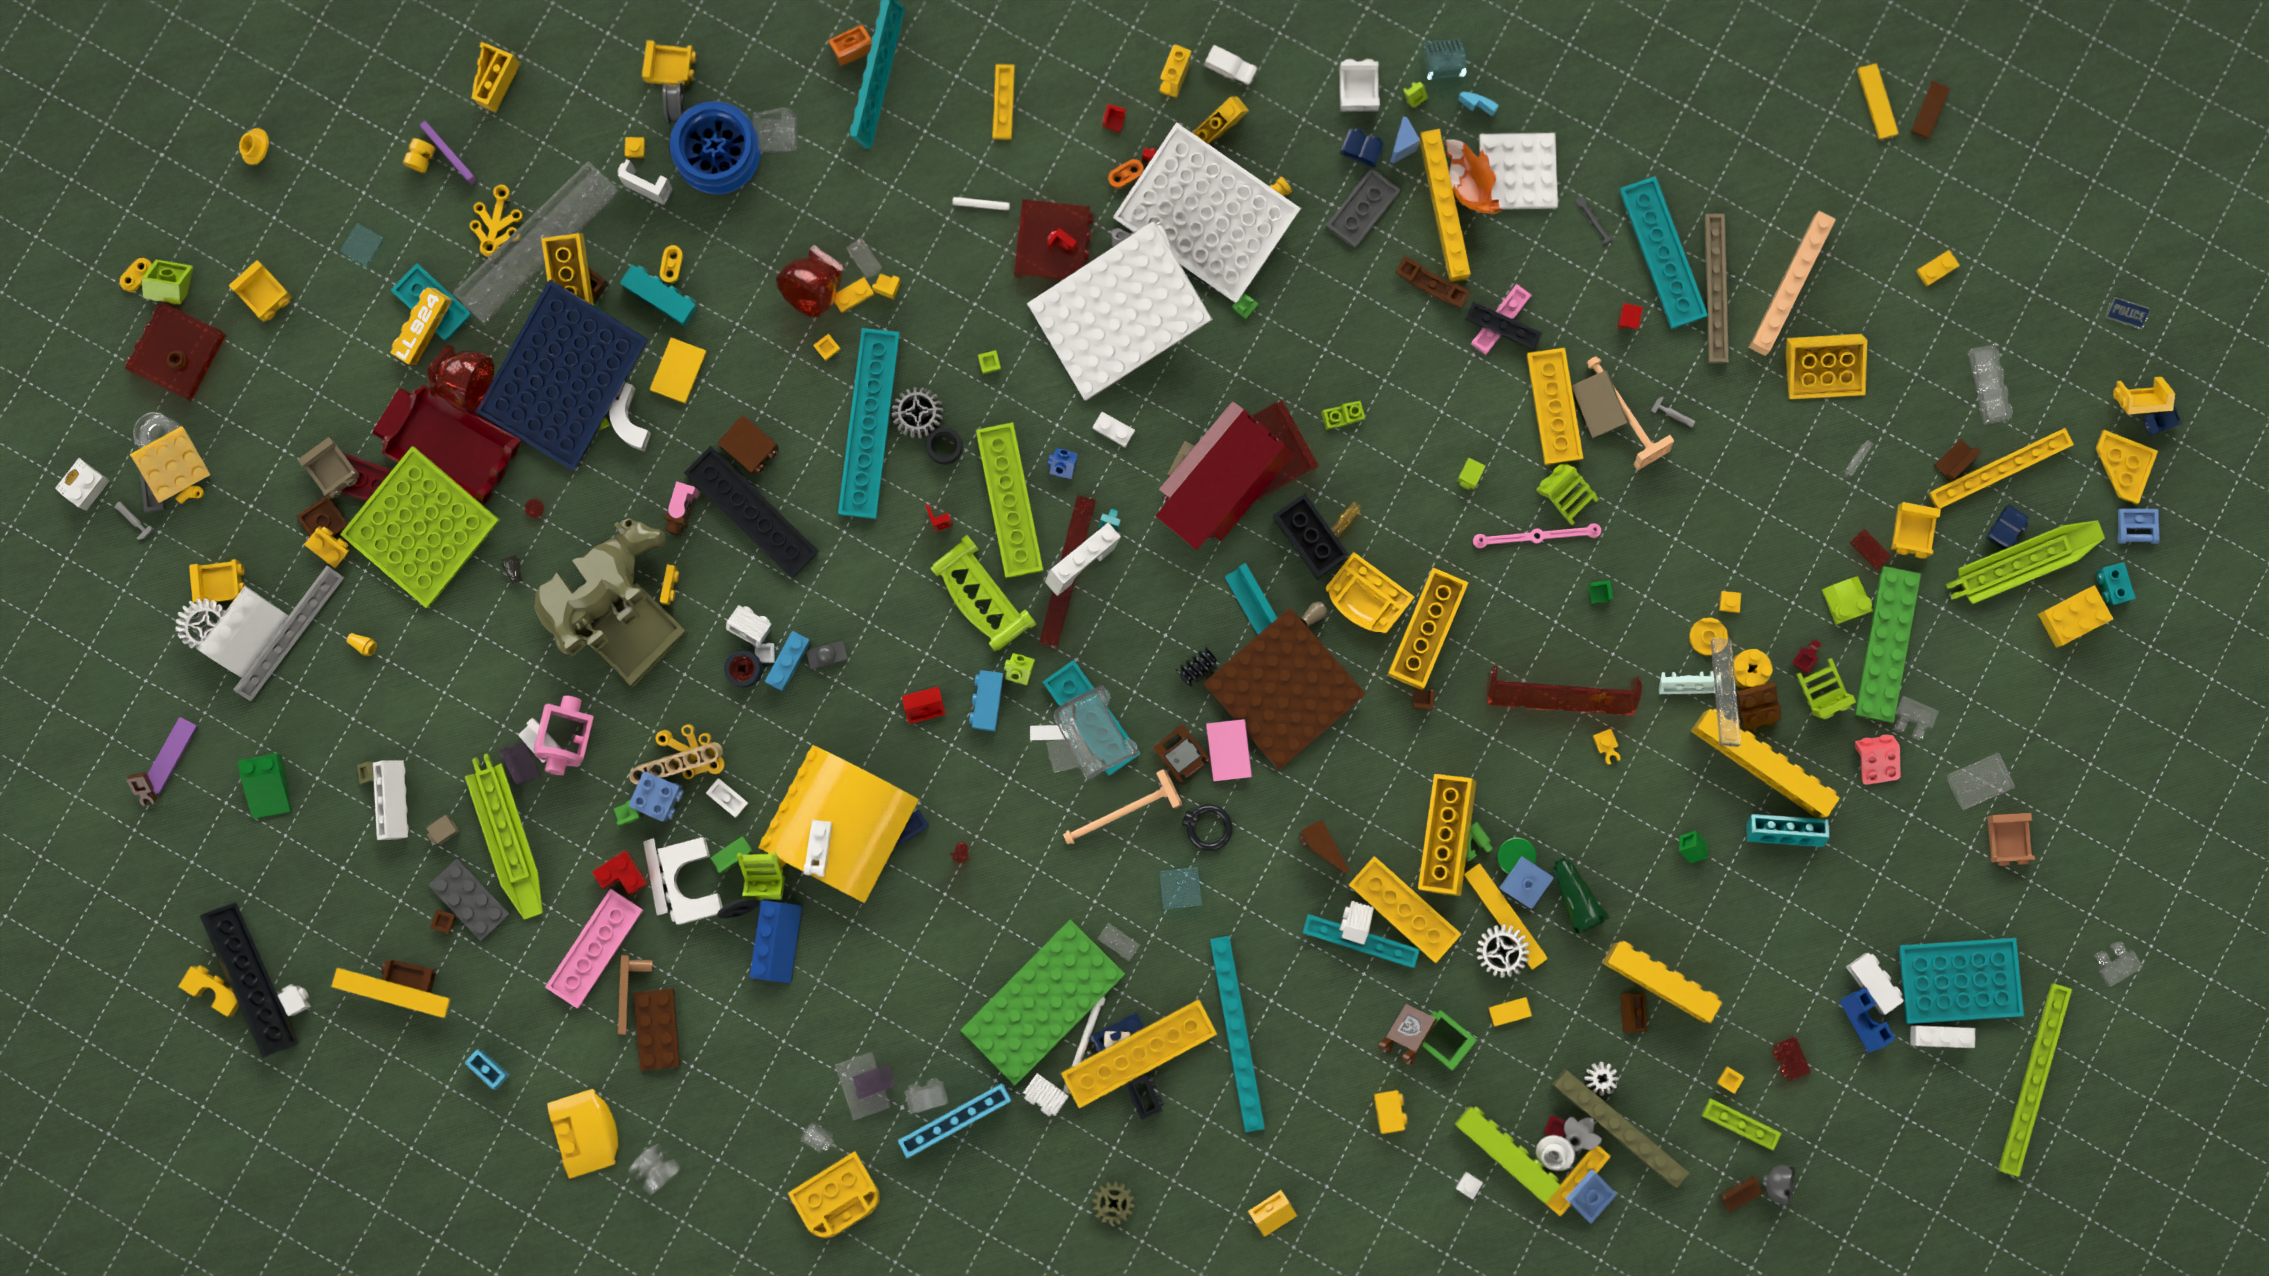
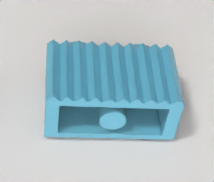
M476 1050L465 1062L492 1089H498L510 1076V1073H507V1070L504 1071V1068L495 1063L493 1057L490 1058V1055H487V1052H484V1050Z

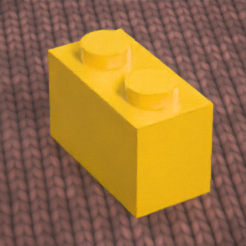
M1398 1090L1373 1094L1380 1133L1405 1130L1404 1125H1407L1406 1113H1402L1401 1106L1404 1105L1402 1094H1399Z

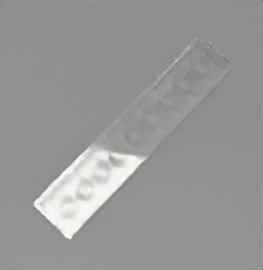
M587 161L453 292L455 297L485 324L545 265L541 238L577 234L619 193L616 187Z

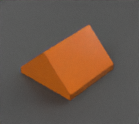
M863 25L828 40L840 66L869 54L872 46V40Z

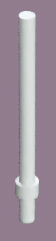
M1104 997L1091 1010L1072 1066L1082 1062L1101 1005L1104 1006L1106 1000ZM1065 1084L1063 1092L1070 1094L1071 1092L1067 1084Z

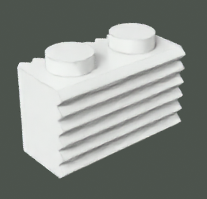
M738 605L726 623V630L759 648L771 631L772 624L766 617L755 615L749 607Z
M1352 901L1350 907H1346L1344 910L1343 918L1345 919L1342 920L1340 930L1343 931L1341 938L1364 944L1369 932L1374 908Z
M1038 1073L1023 1092L1026 1095L1025 1099L1033 1105L1037 1102L1042 1106L1040 1110L1048 1116H1051V1114L1056 1115L1069 1097Z

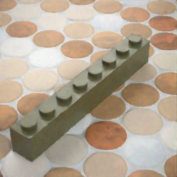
M1563 1070L1553 1082V1087L1590 1118H1593L1597 1124L1671 1186L1677 1188L1689 1174L1687 1170L1569 1071Z

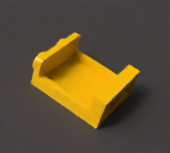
M647 40L642 72L643 80L648 83L657 84L668 82L669 85H677L678 82H682L684 87H689L690 81L694 79L692 64L696 63V52H694L693 47L690 45L687 48L656 45L655 41Z
M1173 45L1161 74L1163 82L1159 92L1174 98L1178 97L1191 64V50Z
M258 260L229 285L263 322L272 319L275 316V312L279 308L285 307L290 302L289 299L292 298Z
M2154 377L2153 388L2128 390L2121 381H2117L2116 388L2113 390L2114 398L2127 414L2173 411L2175 393L2163 377Z
M1905 502L1899 504L1891 550H1896V553L1901 555L1912 553L1915 554V557L1923 559L1931 556L1934 552L1932 544L1936 519L1940 517L1941 509Z
M234 559L231 560L232 562L201 566L198 564L189 565L193 603L196 604L197 599H200L203 603L205 598L209 600V603L212 600L216 603L234 601L245 586L242 580V575H244L243 564Z

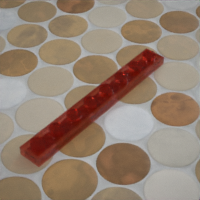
M1077 495L1060 561L1086 541L1096 500ZM1076 577L1072 585L1057 596L1052 591L1039 643L1058 647Z

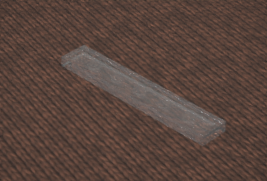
M1712 638L1711 652L1719 742L1723 746L1739 747L1741 742L1732 644L1729 639Z

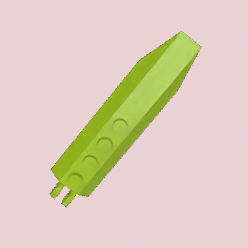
M2098 520L2063 525L1958 568L1959 579L1947 583L1946 586L1947 588H1953L1961 584L1963 590L1952 593L1950 595L1951 599L1966 595L1970 602L1974 604L2078 561L2105 537Z
M487 753L484 755L487 769L482 771L480 761L477 757L473 758L472 761L476 773L465 776L500 885L524 920L542 914L538 871L503 765L501 763L493 767L490 755Z

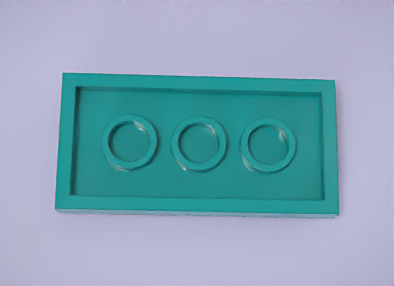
M416 263L391 291L411 310L418 304L420 294L427 287L435 288L451 298L453 301L435 331L447 342L472 316V313Z

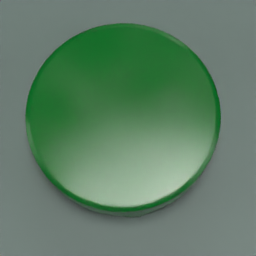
M1511 838L1499 847L1497 863L1502 871L1509 875L1521 856L1535 864L1536 851L1529 841L1523 838Z

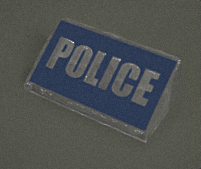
M2114 297L2110 300L2105 318L2143 329L2151 308Z

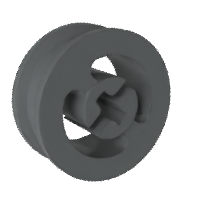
M668 82L663 84V109L666 124H671V121H677L686 112L685 92L682 82H678L677 85H669Z

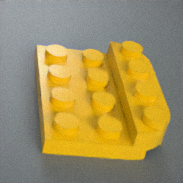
M855 1151L788 1193L808 1230L821 1238H830L839 1234L872 1213L880 1203L879 1190Z

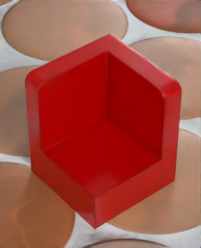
M1108 104L1103 118V128L1121 133L1126 117V109Z
M1624 303L1621 307L1617 329L1622 327L1638 329L1643 307Z

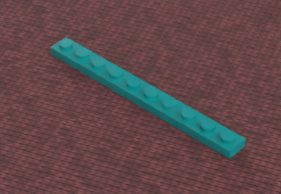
M1230 937L1210 939L1245 1132L1262 1130L1265 1127Z

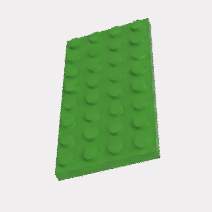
M1070 919L961 1031L1016 1086L1126 974Z

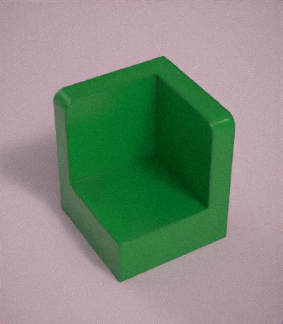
M1610 580L1592 582L1588 585L1591 605L1610 602L1613 599Z
M1697 830L1679 836V852L1689 863L1708 859V843Z

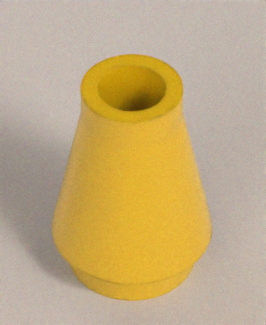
M354 633L349 634L346 642L363 656L373 655L377 648V643L372 638Z

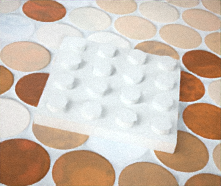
M1555 133L1480 134V153L1483 149L1484 154L1489 158L1491 170L1496 174V182L1491 192L1492 200L1498 199L1500 208L1540 209L1558 207Z

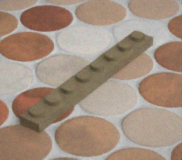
M1705 214L1708 363H1728L1725 214Z

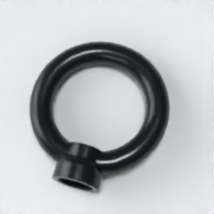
M1203 805L1193 812L1187 810L1182 821V825L1187 826V834L1191 842L1202 850L1214 851L1226 845L1232 835L1233 827L1230 816L1224 809L1216 805ZM1203 813H1215L1224 821L1225 831L1217 842L1205 843L1195 834L1194 826L1198 817Z

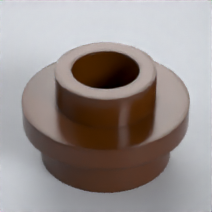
M173 351L167 357V364L174 370L182 369L187 363L186 355L181 351ZM180 358V362L175 364V359Z

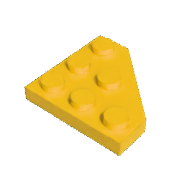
M2103 430L2097 443L2096 451L2119 498L2138 504L2158 451Z

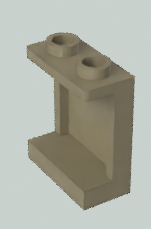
M330 437L298 459L300 464L306 468L323 491V495L328 499L339 496L342 489L346 486L354 485L357 482V478L360 477L344 453Z

